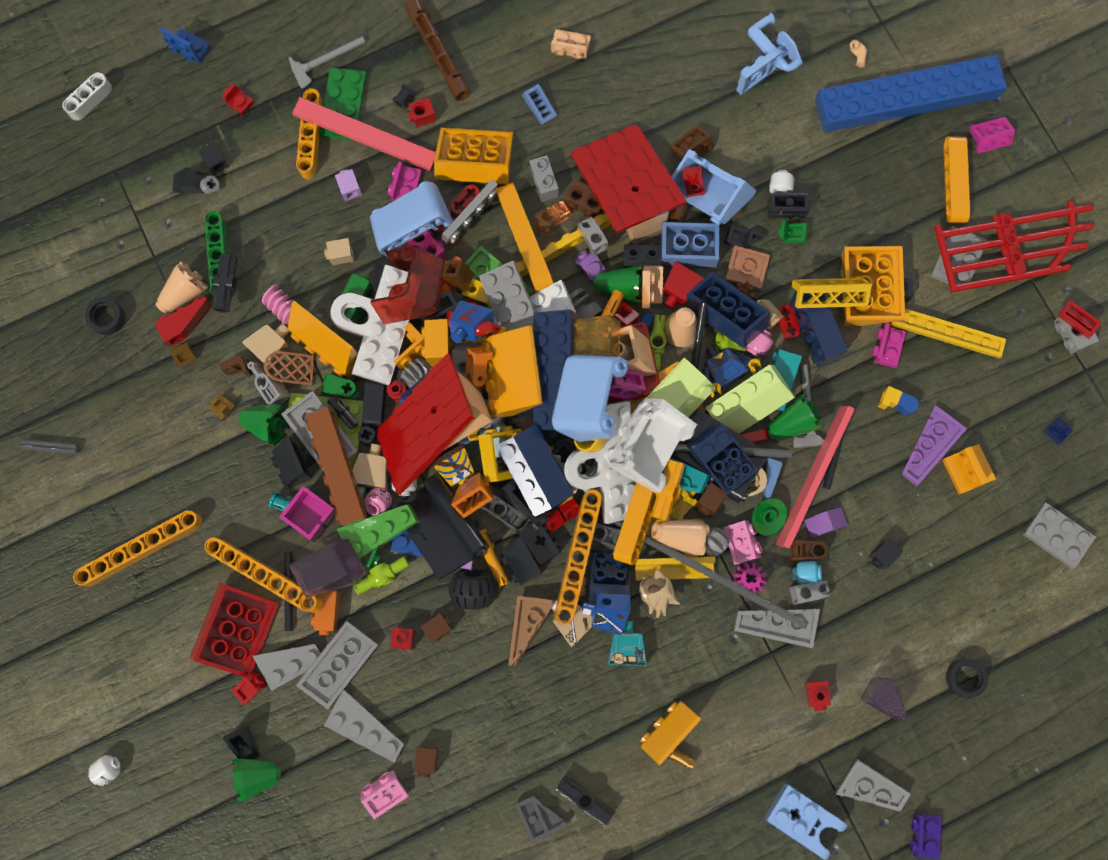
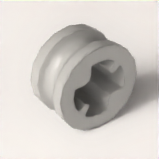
M207 176L201 180L200 187L204 193L212 194L219 189V181L214 176ZM207 182H211L210 184H212L213 187L209 188V186H207Z

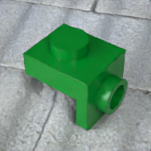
M782 220L781 226L778 229V235L785 244H807L809 225L807 223L789 224L787 220Z

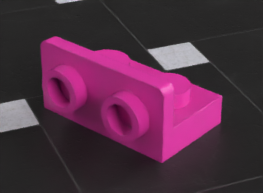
M1006 117L972 125L969 132L977 142V153H982L1012 145L1015 129Z
M398 161L397 167H394L392 173L393 183L388 188V195H390L392 202L419 186L422 175L420 169L405 167L402 162Z
M885 323L883 327H880L877 332V338H879L878 345L874 346L872 356H875L873 362L896 368L906 331L892 328L890 323Z

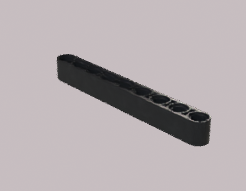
M375 266L372 300L375 299L384 266ZM366 378L362 427L379 428L384 423L387 385Z

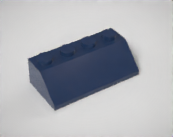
M537 424L496 445L534 517L574 495L570 484L566 480L562 469Z

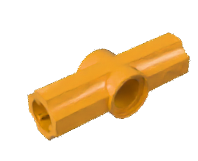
M673 460L667 462L664 471L666 486L660 493L655 492L657 497L651 513L652 517L664 521L669 520L673 504L680 496L681 485L679 484L685 464Z

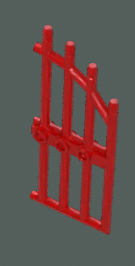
M1074 201L1066 203V209L1012 218L1011 213H1003L992 216L993 222L944 231L941 225L934 226L951 293L1071 270L1072 266L1070 264L1062 266L1059 264L1068 252L1088 248V243L1086 242L1072 244L1075 233L1091 230L1094 227L1093 223L1076 225V214L1090 212L1094 210V206L1088 204L1075 207ZM1068 216V227L1017 236L1014 225ZM991 229L996 230L997 240L947 248L945 241L947 237ZM1067 234L1063 246L1021 253L1019 243ZM1000 247L1003 256L1001 258L952 266L950 260L951 255ZM1057 255L1047 268L1026 271L1025 260ZM1005 264L1008 274L962 284L956 283L954 275L955 273Z

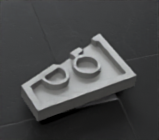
M314 643L253 655V658L271 691L305 673L321 651L317 644Z
M857 758L835 792L836 795L851 797L855 800L866 801L896 811H901L911 795L910 792Z

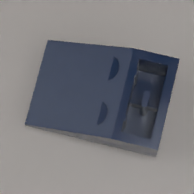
M716 421L686 445L695 459L726 495L758 471L723 423Z
M592 550L589 603L595 604L597 595L600 593L629 595L630 564L614 560V551Z

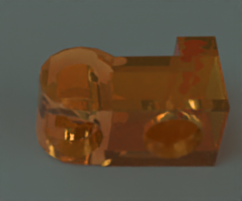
M561 201L536 213L534 223L541 234L544 235L549 232V229L566 221L571 216V213L564 202Z

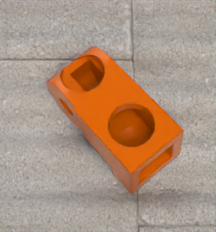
M485 346L467 348L465 377L476 387H481L487 382V360H492V351Z

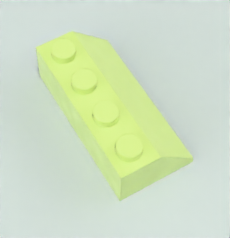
M683 358L647 398L664 399L686 417H689L715 390V387L686 358Z
M768 365L705 408L712 418L740 434L794 399L795 396L775 365Z

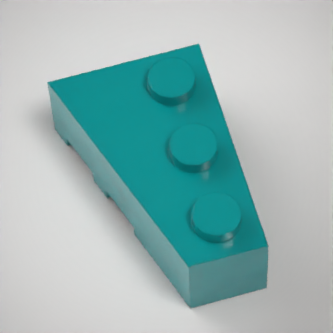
M777 348L776 352H773L770 363L775 365L791 390L802 356ZM786 404L777 410L784 411Z

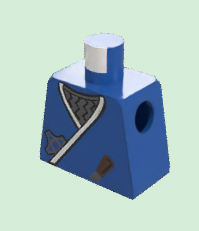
M600 593L597 595L595 604L583 602L582 614L592 616V627L622 635L630 613V595Z

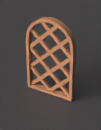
M284 351L273 352L265 359L264 370L267 376L274 381L311 386L313 382L314 356ZM276 354H283V355H282L280 358H278V356H277ZM272 355L277 359L274 363L269 361ZM288 355L296 357L294 359H291ZM285 356L290 361L286 365L281 361ZM301 357H306L308 359L304 361ZM297 358L302 362L299 367L294 363ZM277 362L283 367L279 371L274 367ZM290 364L296 368L292 373L287 368ZM304 365L309 370L305 374L300 370ZM271 367L276 372L273 376L268 371ZM284 369L289 374L286 378L280 374ZM296 371L302 375L298 380L293 375ZM309 373H310V380L306 377V375H308ZM291 376L294 379V381L287 379ZM304 378L307 382H299V381Z

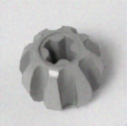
M717 527L709 529V534L706 536L705 553L707 555L718 556L728 547L729 538L724 530Z

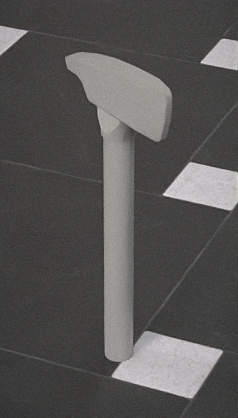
M363 36L308 63L300 64L289 57L292 71L300 88L303 89L312 82L306 75L311 69L364 44Z
M800 365L803 394L805 393L808 396L805 399L809 402L811 401L808 365ZM815 431L805 433V435L795 436L793 447L821 446L824 439L816 435Z

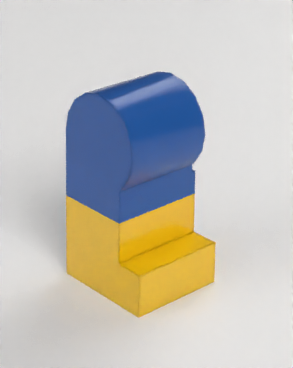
M888 386L884 390L877 407L885 410L890 406L899 410L902 415L909 416L918 409L919 403L915 397Z

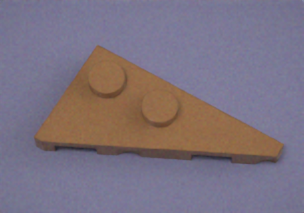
M517 596L508 665H517L554 606L555 600Z

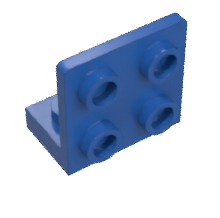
M162 27L159 30L163 35V40L168 43V48L176 54L181 53L190 62L195 61L200 64L212 48L210 43L182 28H179L176 34Z

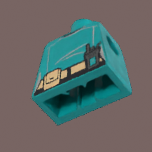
M626 621L622 635L613 633L608 665L646 666L642 633H633L634 621Z

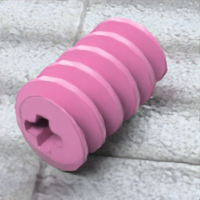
M275 284L265 292L262 303L285 326H288L293 300L287 301L289 296L283 295L284 291L282 289L278 290L279 286Z

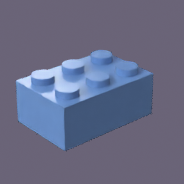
M663 222L661 228V265L673 266L676 261L683 266L717 267L719 261V225Z

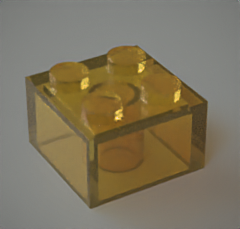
M612 315L575 319L573 355L619 357L620 322Z

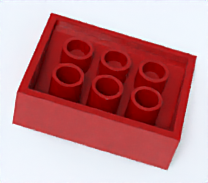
M219 582L189 658L195 662L245 677L251 674L256 665L253 655L260 654L279 603Z

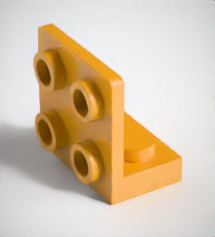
M410 322L404 328L408 332L406 336L412 345L394 360V363L401 371L416 358H425L422 356V346L425 345V338H422V335Z

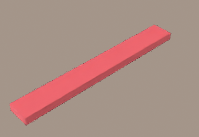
M301 97L294 108L293 116L428 171L433 166L436 152Z
M840 406L776 545L784 548L791 547L850 421L854 408Z

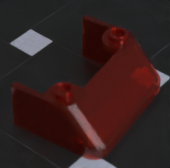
M408 245L386 251V255L393 267L408 272L405 283L395 284L391 288L388 297L370 301L383 324L433 314L438 308L445 282L441 277L446 266L445 260L416 245Z

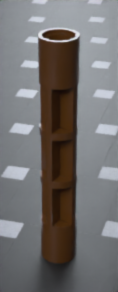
M407 0L404 7L423 37L424 44L429 48L435 64L442 72L451 94L456 101L466 99L471 94V91L452 61L450 52L446 50L441 41L439 32L435 30L429 19L425 6L421 0Z

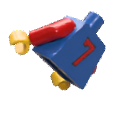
M460 300L454 311L447 312V325L450 327L451 338L456 343H460L463 339L474 342L490 332L496 335L507 331L506 327H501V325L494 323L493 309Z

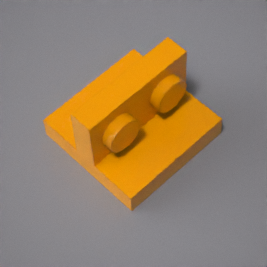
M979 444L973 447L970 446L942 460L959 495L996 480Z

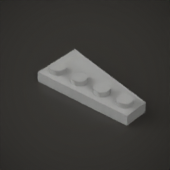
M820 609L787 610L808 621L809 624L806 629L772 611H737L734 631L813 648Z
M343 689L324 726L395 763L405 743Z

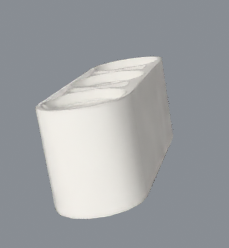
M94 73L65 99L63 109L72 119L81 120L110 94L112 85L102 73Z

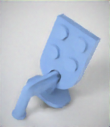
M773 13L759 20L748 30L749 37L764 52L765 56L761 55L752 66H746L741 71L736 90L740 95H743L776 68L784 71H793L802 65L797 46L786 32L781 31L778 33L774 46L761 31L766 25L775 23Z

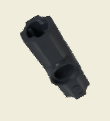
M227 253L220 254L218 272L213 278V311L220 313L230 312L232 292H235L237 285L235 276L237 256Z
M567 775L562 778L555 789L605 827L615 813V810ZM583 795H588L591 798V803L587 806L581 805L579 801Z

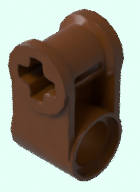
M794 540L791 545L790 561L821 560L827 556L828 546L821 541ZM814 546L821 547L823 551L822 556L814 554Z

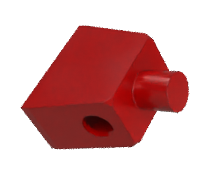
M675 261L663 288V294L667 296L663 303L664 306L670 310H673L677 303L686 306L687 293L704 278Z

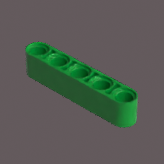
M211 211L205 216L210 291L214 296L213 278L217 274L219 259L215 260V258L219 254H229L226 222L218 212ZM215 220H219L217 224L212 225ZM220 237L219 241L214 242L215 238Z

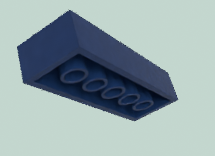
M571 309L533 313V337L542 404L533 407V425L537 424L542 433L558 432L553 427L552 416L565 361L569 356L579 355V314Z

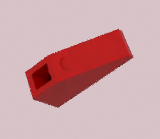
M205 296L203 298H196L191 304L179 307L176 312L162 316L159 321L155 322L154 324L164 343L171 347L186 339L212 306L211 302Z

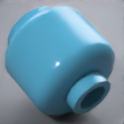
M814 560L799 561L797 568H793V580L797 579L799 585L817 584L819 581H822L821 565H818Z

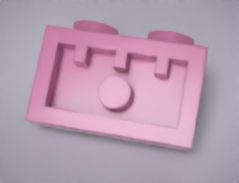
M750 520L723 527L729 538L728 545L734 565L762 558V547L756 540V530Z
M394 770L382 774L377 781L367 784L359 792L362 804L373 819H376L409 797L407 791L397 779Z

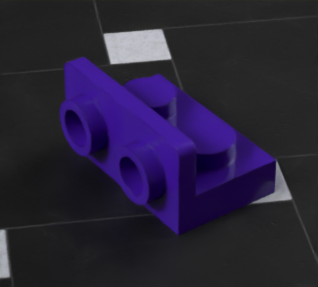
M915 813L911 821V829L914 831V836L910 842V850L913 852V856L921 859H940L941 816Z

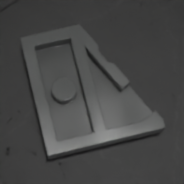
M534 795L515 804L531 843L568 826L562 818Z

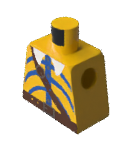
M463 444L431 463L452 489L461 485L473 475H476Z

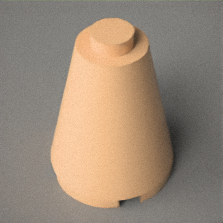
M681 308L665 319V338L670 345L685 348L694 344L698 319L691 309Z

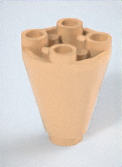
M180 261L170 274L155 305L159 310L167 314L204 293L208 286L202 281L203 276L199 272H192L186 263Z
M701 519L660 521L659 523L655 522L652 526V538L688 557L703 556L706 551L705 541L706 536L709 534V525L705 524Z

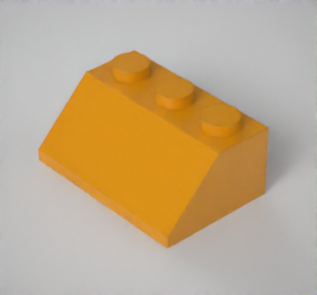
M674 701L667 709L669 713L664 719L660 717L653 725L655 729L651 733L647 731L639 740L641 742L639 746L659 765L663 763L701 720L699 716L681 701L678 703Z

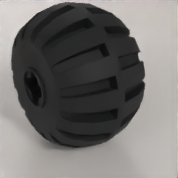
M481 569L458 571L453 575L449 584L451 600L456 606L463 609L486 608L494 602L498 592L494 576L490 572Z

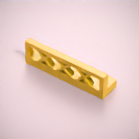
M864 278L795 279L792 281V288L797 291L796 308L868 306L872 284ZM842 292H846L848 296L843 301L836 299ZM859 292H864L863 301H856L854 297ZM803 293H810L813 296L809 301L802 302ZM823 293H828L830 297L825 302H821L818 299Z
M715 556L689 557L714 571ZM674 558L638 559L635 564L636 581H642V578L646 576H655V572L658 569L670 580L709 578Z

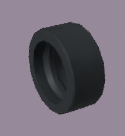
M98 298L88 305L85 311V319L87 324L97 333L111 335L122 328L125 322V313L123 308L114 300ZM105 306H110L115 310L114 320L107 326H99L95 322L97 312Z
M960 659L954 661L948 667L946 682L954 694L960 697H976L986 689L988 675L985 668L979 662L973 659ZM969 666L976 671L978 683L974 689L964 690L957 685L955 674L959 668Z

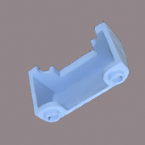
M690 149L671 177L686 201L711 216L710 220L717 225L721 223L726 224L757 192L746 181L730 175L706 159L699 157L697 153ZM701 166L705 183V195L687 197L683 181V168Z
M429 181L419 184V187L383 208L375 209L370 216L376 246L381 254L390 259L399 255L397 249H403L402 245L431 228L437 230V226L442 224L447 228L453 223L437 185Z
M569 356L565 361L552 416L554 429L579 442L613 437L614 419L605 412L612 376H624L629 361L616 356Z

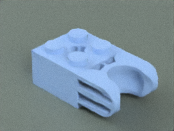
M785 783L763 817L824 860L829 858L830 852L820 843L819 834L822 829L832 827L842 832L847 827L846 823ZM796 809V817L791 818L792 815L790 814V811H795Z

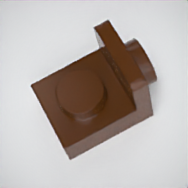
M241 355L219 364L221 370L226 375H234L242 369L247 377L252 376L250 373L251 369L247 366L249 360L244 359Z

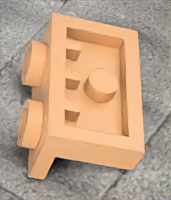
M555 30L554 38L551 42V52L557 55H569L576 59H586L591 36Z
M644 265L642 308H650L651 303H662L663 266Z

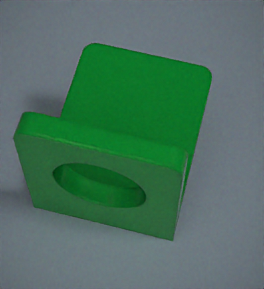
M374 548L369 561L363 562L360 560L355 563L372 569L379 564L381 552Z

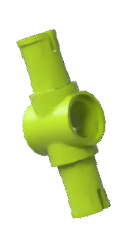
M654 315L653 331H651L650 335L658 372L661 371V357L664 355L666 345V333L664 332L666 316L661 315L660 321L659 315ZM659 340L662 346L656 347L652 342Z
M405 556L391 564L381 563L373 567L369 571L370 574L367 575V578L353 585V588L357 595L373 587L382 588L394 581L395 574L409 567L410 564Z

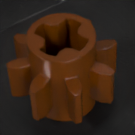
M739 281L735 285V288L751 299L756 296L754 293L755 286L749 284L748 281L744 284Z

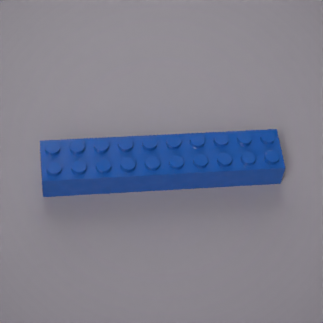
M994 55L820 89L815 98V103L823 133L998 99L1007 89L998 56Z

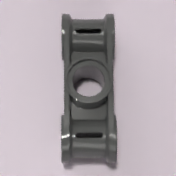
M493 494L491 501L479 508L502 522L515 533L519 532L518 529L523 521L528 519L518 509L513 508L495 494ZM504 506L505 510L502 514H496V507Z
M582 517L585 523H591L590 520ZM596 523L594 533L597 530H602L605 536L602 539H597L593 534L592 543L614 550L621 530ZM573 529V532H570V534H569V535L572 536V537H573L574 529ZM579 533L578 539L587 541V536L584 533Z

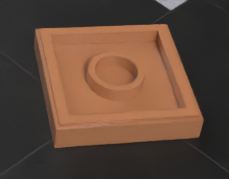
M734 245L725 281L737 284L739 281L744 284L748 281L749 284L755 286V290L761 291L770 254Z

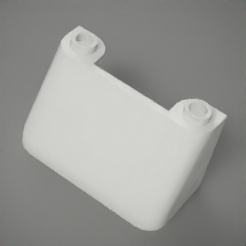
M644 399L636 408L612 451L607 464L651 491L660 493L666 486V476L662 474V471L678 442L690 439L694 434L697 424L664 399Z

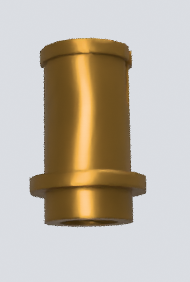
M677 748L673 750L669 758L685 767V770L689 769L690 771L696 763L693 755L689 756Z

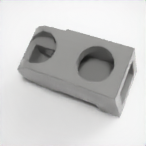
M592 217L577 224L593 257L608 249V241Z
M820 581L817 584L797 585L789 588L793 605L831 596L827 581Z

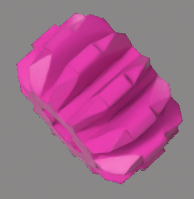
M746 562L743 564L744 569L740 566L737 567L739 573H734L733 577L739 580L734 582L754 593H757L756 589L762 592L763 588L760 584L766 585L767 582L761 580V578L766 577V573L760 574L759 572L763 568L760 566L755 569L756 563L753 562L749 568ZM746 575H752L754 577V579H752L754 583H747L746 579L748 578H746Z

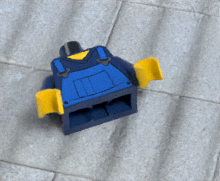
M715 344L705 350L710 359L705 362L703 375L715 387V390L710 394L711 397H714V392L722 394L721 390L746 376L749 372L748 368H750L753 374L756 373L754 367L762 368L758 359H751L735 350L731 351L729 348L719 352Z

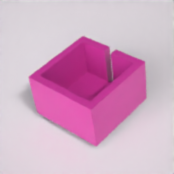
M302 486L279 518L315 543L325 529L322 526L324 523L328 525L337 510Z

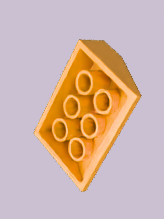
M441 128L434 159L435 180L489 183L493 179L497 184H508L513 132Z
M903 246L844 247L841 254L842 279L864 278L872 284L868 306L843 307V326H865L904 321ZM842 292V301L848 296L846 292ZM859 292L854 299L856 301H863L864 292Z
M293 301L288 323V330L291 333L290 337L298 344L300 342L305 344L304 348L310 354L316 353L320 356L318 360L325 366L330 364L334 368L333 372L339 377L345 376L349 379L352 376L357 358L355 349L297 302Z
M532 326L503 332L482 340L481 347L485 346L493 352L492 360H487L486 370L488 375L486 390L488 392V408L491 417H512L542 404Z

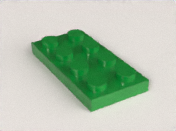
M330 68L324 107L359 121L367 76L366 71ZM320 127L319 135L321 138L354 141Z

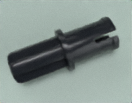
M337 395L328 399L327 403L337 413V418H341L349 429H354L359 425L357 419L349 411L350 408L346 407Z

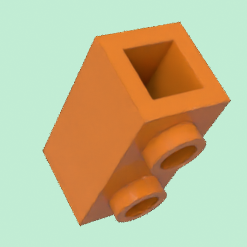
M317 590V595L323 600V608L315 613V615H312L311 626H314L313 630L319 631V635H331V632H337L340 592Z

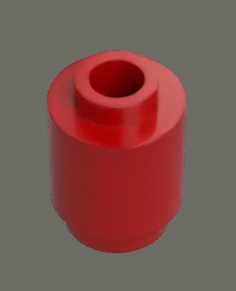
M399 380L392 381L387 387L388 395L396 403H399L400 399L410 393L405 384Z

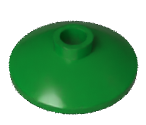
M767 498L761 501L754 509L752 515L754 529L762 535L777 533L784 526L787 519L785 504L777 498Z

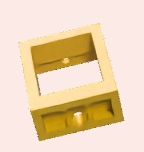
M512 426L501 427L499 432L497 429L485 430L486 434L478 435L485 482L512 479L513 476L509 469L498 471L493 438L506 436V439L521 432V429H513Z

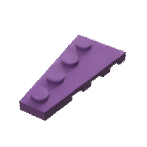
M935 405L902 476L918 487L964 434L967 428Z

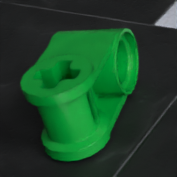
M325 374L320 393L333 397L337 395L339 398L349 400L356 399L360 392L358 386L351 380L331 374Z

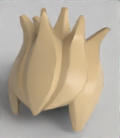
M659 569L656 570L655 576L642 578L639 593L642 600L649 606V614H652L655 609L656 618H659L661 613L663 616H666L668 604L680 605L677 601L679 598L675 596L672 582Z

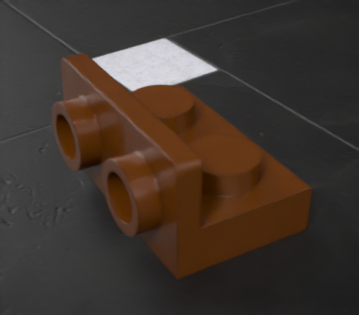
M696 125L669 146L674 154L683 159L689 149L697 153L699 157H703L714 148L711 134L699 125Z

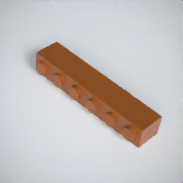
M325 407L306 414L307 420H305L308 431L312 433L313 438L311 442L313 448L317 449L319 454L317 461L325 473L323 475L324 483L330 488L331 494H329L332 505L336 507L335 517L337 522L341 523V526H349L368 519L333 409Z

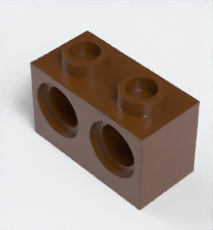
M574 179L564 198L566 207L571 211L577 210L583 213L586 218H595L602 212L600 204L588 185ZM575 195L581 196V199L575 200L572 197ZM596 203L598 206L593 208L589 204Z
M710 483L694 507L697 509L696 512L704 518L707 516L711 518L726 497V494L722 489Z

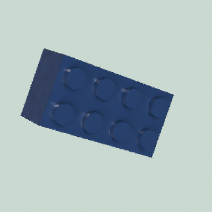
M713 272L687 293L686 308L691 309L698 316L700 302H707L705 322L743 349L769 327L770 311Z
M795 291L791 298L790 306L796 312L799 327L803 329L805 334V344L810 346L813 363H816L818 368L840 361L848 350L830 307L796 308L797 291ZM803 293L802 302L809 301L813 296L810 293ZM824 293L818 298L821 302L827 300Z

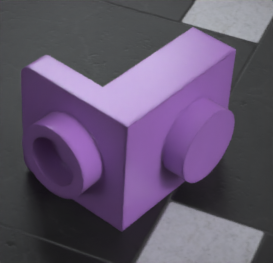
M590 250L580 252L577 255L578 258L574 260L591 281L594 277H597L598 273L606 270L597 255L593 257Z

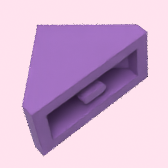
M841 507L804 520L811 539L848 526Z

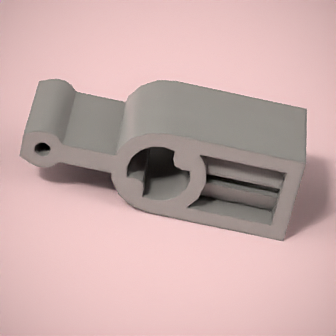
M250 361L247 364L248 368L256 376L254 380L255 386L267 405L277 404L282 406L291 397L282 382L274 381L267 376L264 370V363Z

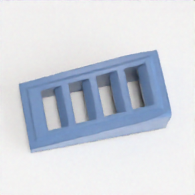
M539 84L523 93L522 97L541 125L557 117L555 110ZM537 94L538 97H536V98H534V99L532 100L531 97H532L533 95ZM541 99L542 102L540 104H534L535 102ZM545 105L546 108L539 112L538 109ZM549 111L550 114L544 118L541 116Z
M767 458L764 471L767 475V484L763 490V500L771 498L782 467V462Z

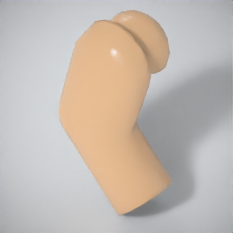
M853 40L850 43V50L857 57L856 66L864 67L867 49L858 40Z

